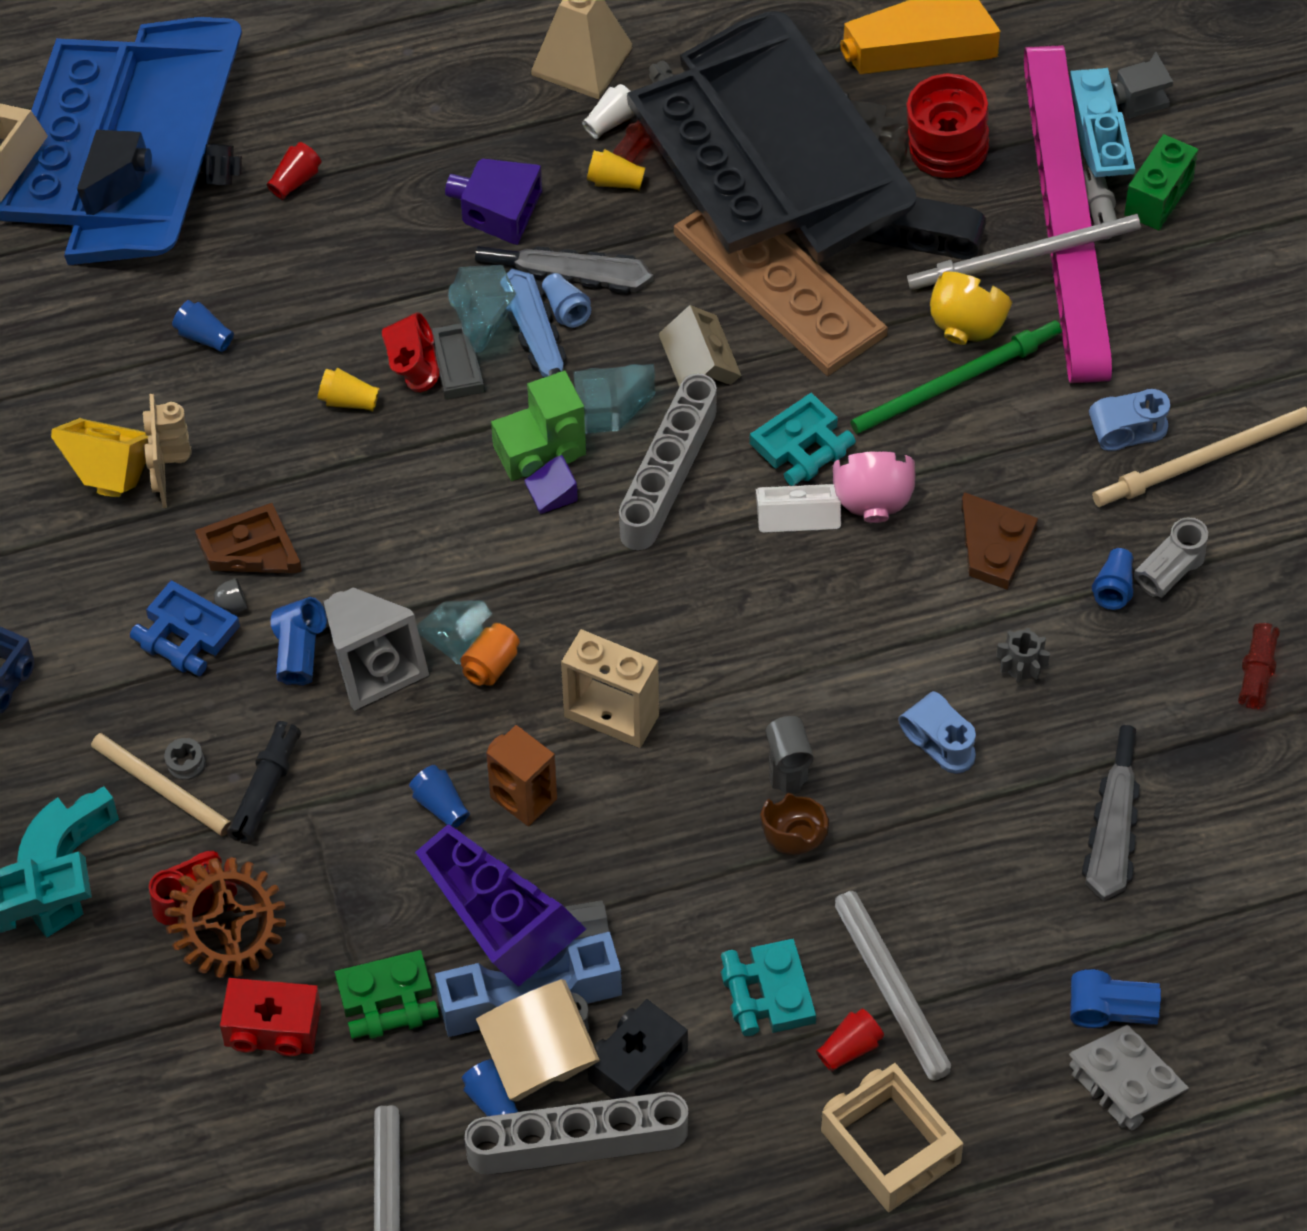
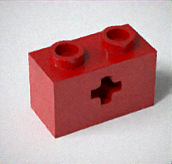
M228 978L220 1022L224 1046L231 1047L240 1052H253L256 1049L276 1051L285 1056H297L300 1053L313 1054L321 1011L318 985Z

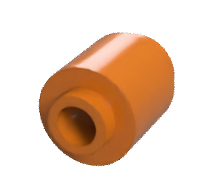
M494 623L491 627L484 628L460 658L464 676L470 682L479 686L483 684L493 685L516 657L517 647L520 644L518 636L510 628L500 623Z

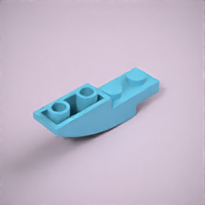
M1108 68L1070 71L1069 80L1075 106L1078 138L1091 172L1095 177L1135 174V165L1123 114L1118 112Z

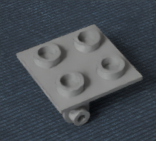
M1128 1025L1069 1054L1073 1059L1069 1064L1074 1070L1072 1076L1084 1085L1093 1098H1098L1104 1094L1099 1104L1103 1108L1111 1105L1108 1112L1118 1121L1121 1127L1127 1126L1131 1131L1143 1122L1144 1117L1141 1114L1189 1089L1174 1071Z

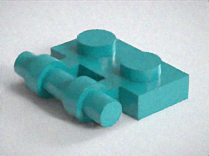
M812 393L750 433L749 444L775 469L787 461L793 465L792 468L784 473L785 480L791 486L796 485L802 480L809 481L818 475V469L829 461L835 462L844 457L846 450L853 446L856 440L848 430L839 436L832 432L837 427L838 417ZM817 442L821 448L808 455L804 449Z
M794 938L751 947L750 957L752 964L748 965L740 963L736 950H728L721 954L720 957L724 968L720 973L723 984L730 989L733 999L730 1009L734 1021L740 1024L744 1036H752L758 1033L759 1026L757 1020L763 1018L769 1019L772 1033L816 1024V1013ZM758 983L762 998L756 1000L750 998L747 985Z

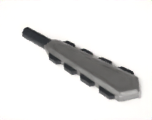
M477 246L475 252L476 262L513 266L522 272L533 274L534 278L540 279L553 273H559L569 283L576 281L580 282L584 287L595 289L600 286L608 287L612 292L623 294L629 291L637 292L653 281V274L644 261L636 259L633 255L618 254L615 257H608L605 253L590 251L587 254H578L576 250L570 249L554 252L549 247L539 246L534 249L521 251Z
M1123 725L1119 728L1114 766L1109 770L1108 776L1101 779L1099 794L1103 797V801L1096 803L1093 817L1098 826L1091 828L1088 846L1092 849V853L1085 856L1082 874L1086 877L1085 884L1102 901L1125 891L1126 884L1132 882L1134 863L1128 859V856L1134 853L1136 836L1130 831V828L1137 824L1138 810L1132 803L1139 798L1140 785L1134 780V772L1131 768L1136 728L1130 725Z

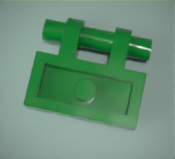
M421 950L335 971L345 1017L362 1013L364 1015V1018L348 1022L351 1039L369 1035L370 1039L382 1037L383 1031L404 1026L414 1029L422 1027V1022L439 1018L435 1000L422 1004L417 1003L419 999L432 996V988ZM398 1004L403 1005L402 1009L378 1014L377 1011L378 1009Z

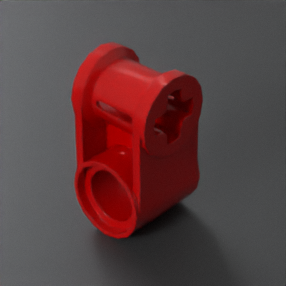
M416 312L383 328L382 338L387 349L391 370L397 375L404 376L407 386L414 392L421 393L432 388L438 380L439 368L433 345L434 336L425 317L420 312Z
M206 851L200 853L190 860L162 870L152 877L149 883V894L153 916L158 922L164 925L178 924V917L166 916L165 910L172 907L179 908L181 903L172 899L166 900L162 898L169 896L171 891L174 890L186 893L187 890L181 886L179 879L181 876L186 875L196 882L197 880L192 870L195 865L201 864L203 867L206 865L205 870L209 874V860L218 858L222 864L218 852ZM225 881L227 890H231L234 898L238 890L233 882ZM212 884L204 888L198 895L193 906L192 917L210 909V894H213Z

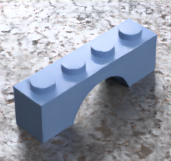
M610 932L573 940L519 987L502 972L489 970L479 963L435 973L438 1001L448 1037L480 1030L476 1018L512 999L560 979L566 980L570 992L582 996L587 1004L622 995L621 968Z

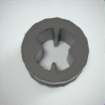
M191 738L174 740L165 750L164 759L168 770L177 779H194L205 769L206 760L201 746ZM186 753H191L193 760H186L184 765L178 764L177 758H184Z

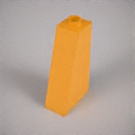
M908 0L844 23V40H841L840 47L847 62L851 61L859 74L998 57L1000 29L979 0Z

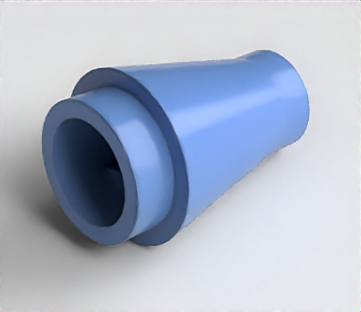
M559 273L550 274L544 279L542 289L548 297L557 322L570 328L584 324L591 315L589 297L566 281Z

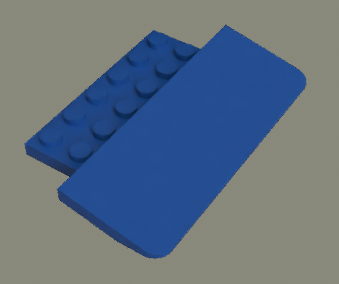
M194 17L141 24L135 42L56 38L31 110L48 137L1 201L0 221L74 225L64 254L68 265L158 256L172 249L179 238L206 151V144H208L242 36L240 24L230 18ZM96 130L141 132L146 148H149L152 153L151 169L149 172H145L141 187L95 215H86L77 187Z

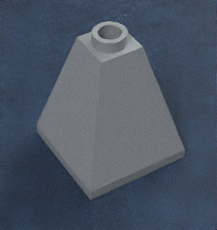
M354 587L344 592H336L329 599L323 601L348 698L354 711L429 676L415 616L410 609Z

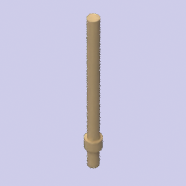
M1299 408L1144 472L1133 471L1119 477V482L1094 491L1092 494L1093 500L1098 507H1101L1123 497L1132 499L1145 493L1146 488L1307 423V408Z

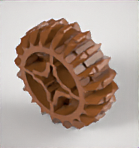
M230 857L227 858L223 871L218 858L209 860V874L201 864L195 865L192 870L197 881L195 882L186 875L181 876L179 882L187 892L183 893L174 890L169 895L172 900L181 904L179 908L172 907L165 910L166 916L178 917V924L166 927L167 934L181 933L182 939L175 941L172 947L175 951L186 946L190 948V951L183 959L185 964H191L200 957L199 973H207L212 963H214L215 977L223 978L229 964L230 971L234 977L242 976V961L247 968L254 971L259 968V962L255 954H258L265 960L273 956L265 942L277 945L282 941V938L278 934L271 932L272 927L286 926L285 919L274 918L273 911L284 909L285 903L283 901L271 903L269 897L276 894L279 888L277 885L269 886L266 889L261 886L268 877V873L265 871L259 872L252 879L250 876L254 864L251 862H245L240 871L237 872V860ZM225 881L233 882L243 887L250 893L256 904L249 906L238 904L234 900L231 890H227ZM212 884L213 894H210L211 906L209 911L202 916L192 918L193 906L198 895L204 888ZM223 905L227 906L226 912H245L244 916L236 917L235 920L228 923L229 930L224 929L225 923L220 925L218 922L206 923L207 919L215 918L223 913ZM259 917L258 928L254 938L240 951L238 942L242 941V925L250 919ZM203 929L214 931L218 935L220 944L225 946L226 954L214 952L200 941L195 931Z

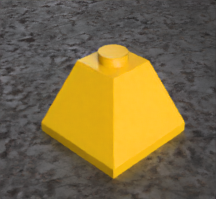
M81 418L52 429L51 438L84 485L97 487L98 494L110 497H120L122 493L137 486L146 464L145 444H148V436L145 435V432Z

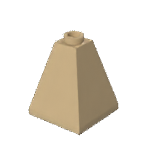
M562 0L532 67L531 74L565 88L600 99L632 50V42L604 0Z

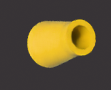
M604 149V152L594 150L586 180L595 182L597 187L633 188L640 190L645 168L637 166Z
M336 368L335 371L326 369L317 399L326 402V406L374 411L380 388L373 387L339 368Z

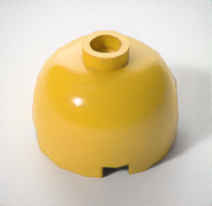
M947 271L943 272L942 276L939 275L930 300L931 315L937 326L945 331L944 337L959 345H966L967 341L979 342L991 338L1000 330L1012 305L1011 299L995 286H992L990 292L979 287L981 280L959 272Z

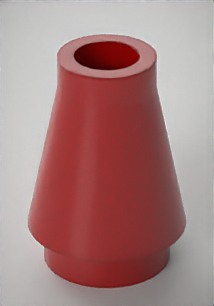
M298 142L295 147L290 146L272 178L267 182V188L279 199H285L289 193L319 172L318 167L322 163L320 157L305 143Z
M861 1008L855 1014L849 1012L827 1041L816 1050V1054L822 1063L833 1072L838 1067L878 1048L877 1042L884 1037V1033L875 1019L865 1009Z

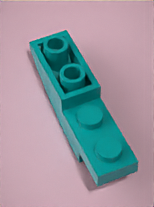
M78 851L39 864L29 858L0 868V933L15 929L16 920L92 898L86 857Z

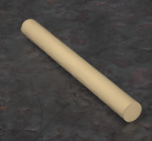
M102 733L95 736L91 747L220 836L223 837L227 834L231 821Z

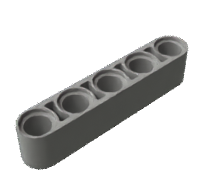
M705 374L690 375L681 383L620 505L619 535L621 542L629 549L643 550L655 542L716 417V383Z
M663 1092L482 1117L471 1122L465 1131L466 1156L469 1166L474 1171L481 1174H496L670 1150L683 1144L688 1136V1106L681 1096L675 1093ZM663 1117H673L678 1120L672 1125H663L658 1122ZM619 1123H627L632 1126L627 1131H617L612 1127ZM574 1129H582L587 1132L586 1135L579 1138L567 1135L568 1132ZM530 1135L542 1138L534 1144H527L521 1141ZM485 1141L496 1144L494 1148L489 1150L476 1148L478 1144Z

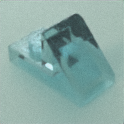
M483 601L442 602L417 625V628L422 637L457 664L461 665L460 658L482 632L483 626L481 624L492 613Z

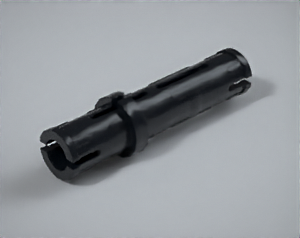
M278 721L274 726V731L265 751L259 752L255 760L257 769L231 825L227 829V834L232 839L237 841L243 826H245L242 831L244 835L241 843L250 844L253 842L255 832L280 777L286 776L289 770L288 759L297 740L301 736L300 729L291 724L284 738L288 722Z

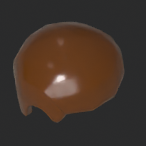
M787 793L782 801L774 804L770 799H767L760 813L762 829L768 844L782 854L794 856L807 853L821 845L828 835L829 818L823 805L810 797H795L792 793Z

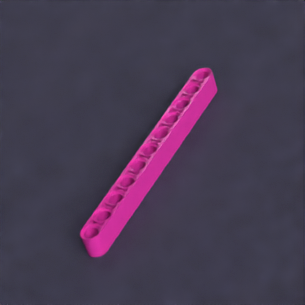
M1063 45L1025 47V82L1047 235L1049 238L1092 225L1065 48ZM1094 242L1051 253L1069 383L1109 382L1112 377V358Z

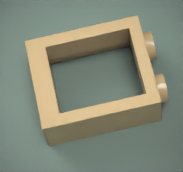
M0 104V139H4L0 146V203L48 137L31 110Z
M580 629L561 661L564 717L641 748L659 717L658 660ZM603 669L608 671L609 673L602 674L600 671ZM592 678H594V679H596V680H599V681H601V682H603V683H606V684H608V685H611V686H613V687H616V688H618V689H621V690H623V691H625V692H628V693H630V694H633V696H631V695H629V694H627V693H624V692H622V691H619V690H617V689H614V688H612V687H609V686H607V685H605V684H602V683H600V682H597V681H595V680H592ZM608 714L611 718L604 720L602 716Z
M896 1063L883 1071L876 1069L870 1072L861 1081L858 1088L848 1095H845V1093L836 1095L825 1105L824 1111H822L821 1132L888 1213L961 1163L963 1142ZM889 1098H892L928 1140L930 1145L884 1176L845 1128Z

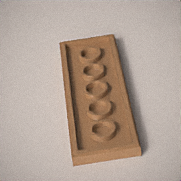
M699 209L674 225V235L827 377L887 336L888 327L786 234L783 233L728 254Z

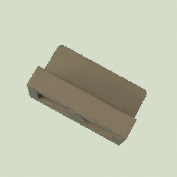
M689 305L659 333V338L679 387L686 377L693 374H705L729 385H732L742 376L717 315Z

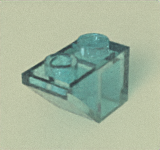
M503 265L460 267L453 284L449 287V302L455 308L462 323L463 332L469 338L475 353L483 352L504 322L516 295Z
M632 364L626 367L590 368L583 371H573L574 388L584 405L585 434L619 431L655 395L654 364Z

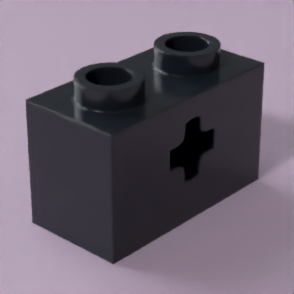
M646 999L636 1010L631 1008L621 1017L617 1024V1030L607 1040L601 1039L594 1045L600 1061L588 1067V1081L611 1099L646 1095L688 1051V1029Z

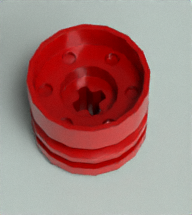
M950 73L931 76L918 83L910 92L906 105L909 127L908 143L912 161L920 170L932 176L942 178L965 176L978 169L986 159L989 150V112L985 91L976 81L964 75Z

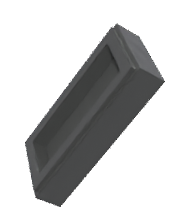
M468 322L431 329L434 336L433 345L445 399L483 393L484 383Z

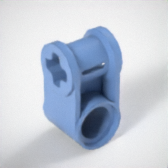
M1146 389L1128 395L1106 397L1095 402L1089 409V416L1100 447L1107 451H1117L1127 446L1161 440L1168 431L1166 416L1170 410V400L1160 390ZM1147 400H1149V409L1146 408ZM1153 423H1156L1155 431H1153Z
M930 692L899 716V725L908 739L916 746L921 747L942 769L956 774L963 773L974 765L976 758L973 747L976 739L975 728L956 712L939 693Z

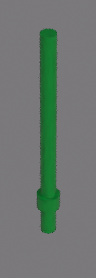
M1054 320L1031 332L1024 330L1012 336L1011 342L850 420L851 427L858 435L1014 357L1024 358L1036 352L1039 345L1061 335L1062 328Z

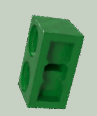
M1163 134L1128 186L1124 216L1128 217L1138 214L1140 223L1159 231L1193 181L1198 149Z

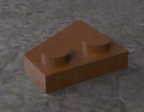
M964 492L961 510L964 517V537L968 553V574L972 578L1008 590L1037 529L1038 518Z
M273 503L195 530L196 540L211 571L299 573L302 571L300 560Z

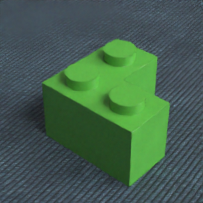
M565 370L527 383L528 409L491 421L493 447L511 481L531 476L557 456L563 455L566 463H571L579 457L586 455L584 405Z

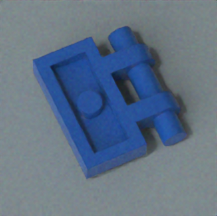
M171 580L146 609L148 619L155 623L149 629L136 624L130 632V638L140 643L141 649L151 655L158 653L170 660L171 666L181 672L189 671L197 676H201L207 668V662L196 656L198 652L203 649L216 656L239 629L240 623L237 616ZM171 632L185 639L180 646L166 639Z

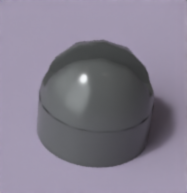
M237 578L226 581L217 587L214 592V602L217 606L231 614L248 609L244 593Z

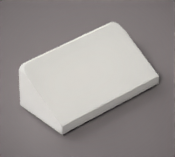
M834 484L760 487L756 489L758 527L760 532L838 529L841 526V501L836 496Z

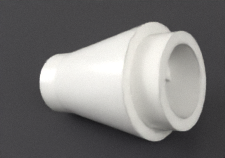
M618 84L615 88L609 87L589 116L582 121L585 130L593 138L598 139L605 132L635 116L627 100V93L631 91L624 85Z

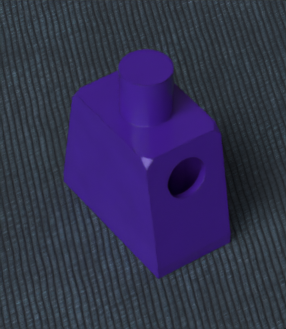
M481 159L477 162L470 178L450 174L445 187V195L461 200L462 221L466 225L518 245L542 193L541 166Z

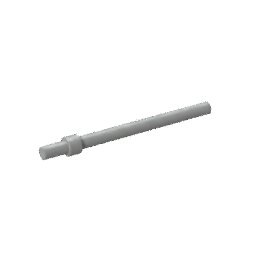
M1138 214L956 263H953L952 260L937 263V268L907 275V279L912 291L935 285L939 275L942 276L943 272H959L972 275L1141 230Z

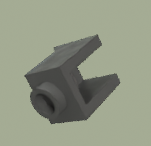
M1157 52L1154 53L1149 62H1142L1118 70L1117 81L1112 83L1116 105H1120L1127 119L1170 106V101L1163 89L1173 87V80Z

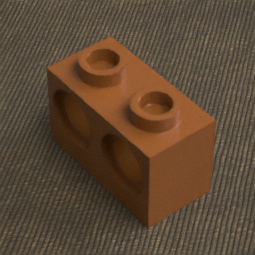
M517 725L506 735L501 734L491 742L486 753L490 798L529 827L557 800L555 754Z

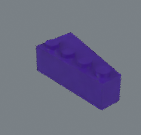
M449 824L415 852L491 962L518 987L586 930L562 904L550 898L534 884L519 876L502 861L491 856L482 847Z

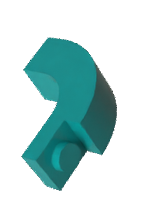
M103 786L94 793L81 796L68 809L57 797L45 806L28 826L19 847L17 862L31 858L39 864L71 854L80 844L118 821L119 818L112 795ZM79 901L32 915L31 917L47 938L84 913Z

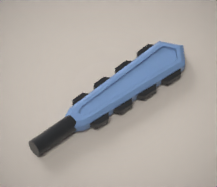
M511 269L499 283V292L497 294L503 308L510 310L508 319L513 329L520 331L518 340L522 348L530 351L528 360L532 369L539 370L544 377L559 373L564 369L563 363L566 360V354L563 346L556 344L559 340V333L556 325L549 323L552 319V313L548 303L542 302L545 294L541 281L535 280L533 274Z

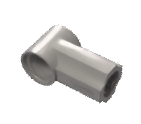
M1190 517L1182 518L1174 523L1171 528V535L1134 572V578L1138 581L1142 590L1152 597L1158 596L1162 598L1188 571L1197 569L1203 564L1208 540L1206 525L1202 521ZM1184 542H1189V543H1192V544H1194V545H1193V546H1186V545H1184V544H1182V543H1184Z

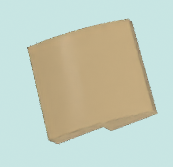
M560 979L532 990L476 1018L509 1100L519 1101L554 1080L563 1082L600 1061L566 980Z

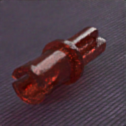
M637 120L636 123L629 124L626 128L625 137L612 153L633 163L644 148L651 147L653 141L640 121Z

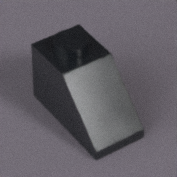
M96 130L77 187L86 215H95L141 187L145 172H149L152 165V153L149 148H146L141 132Z

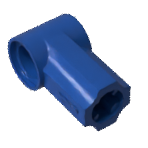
M308 597L279 607L272 612L271 628L279 640L276 680L286 685L297 684L302 686L312 682L316 634L323 632L327 624L326 611L321 602L316 598Z
M1094 969L1078 971L1071 977L1070 1019L1075 1025L1085 1028H1098L1109 1024L1110 1021L1158 1024L1161 1002L1160 983L1111 980V976L1107 973Z

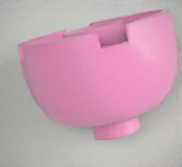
M894 452L852 454L848 456L849 464L842 466L840 465V460H837L833 465V484L836 496L841 501V504L851 513L864 516V521L869 523L885 522L889 519L890 514H894L905 507L911 498L915 487V461L905 455L906 463L896 461Z

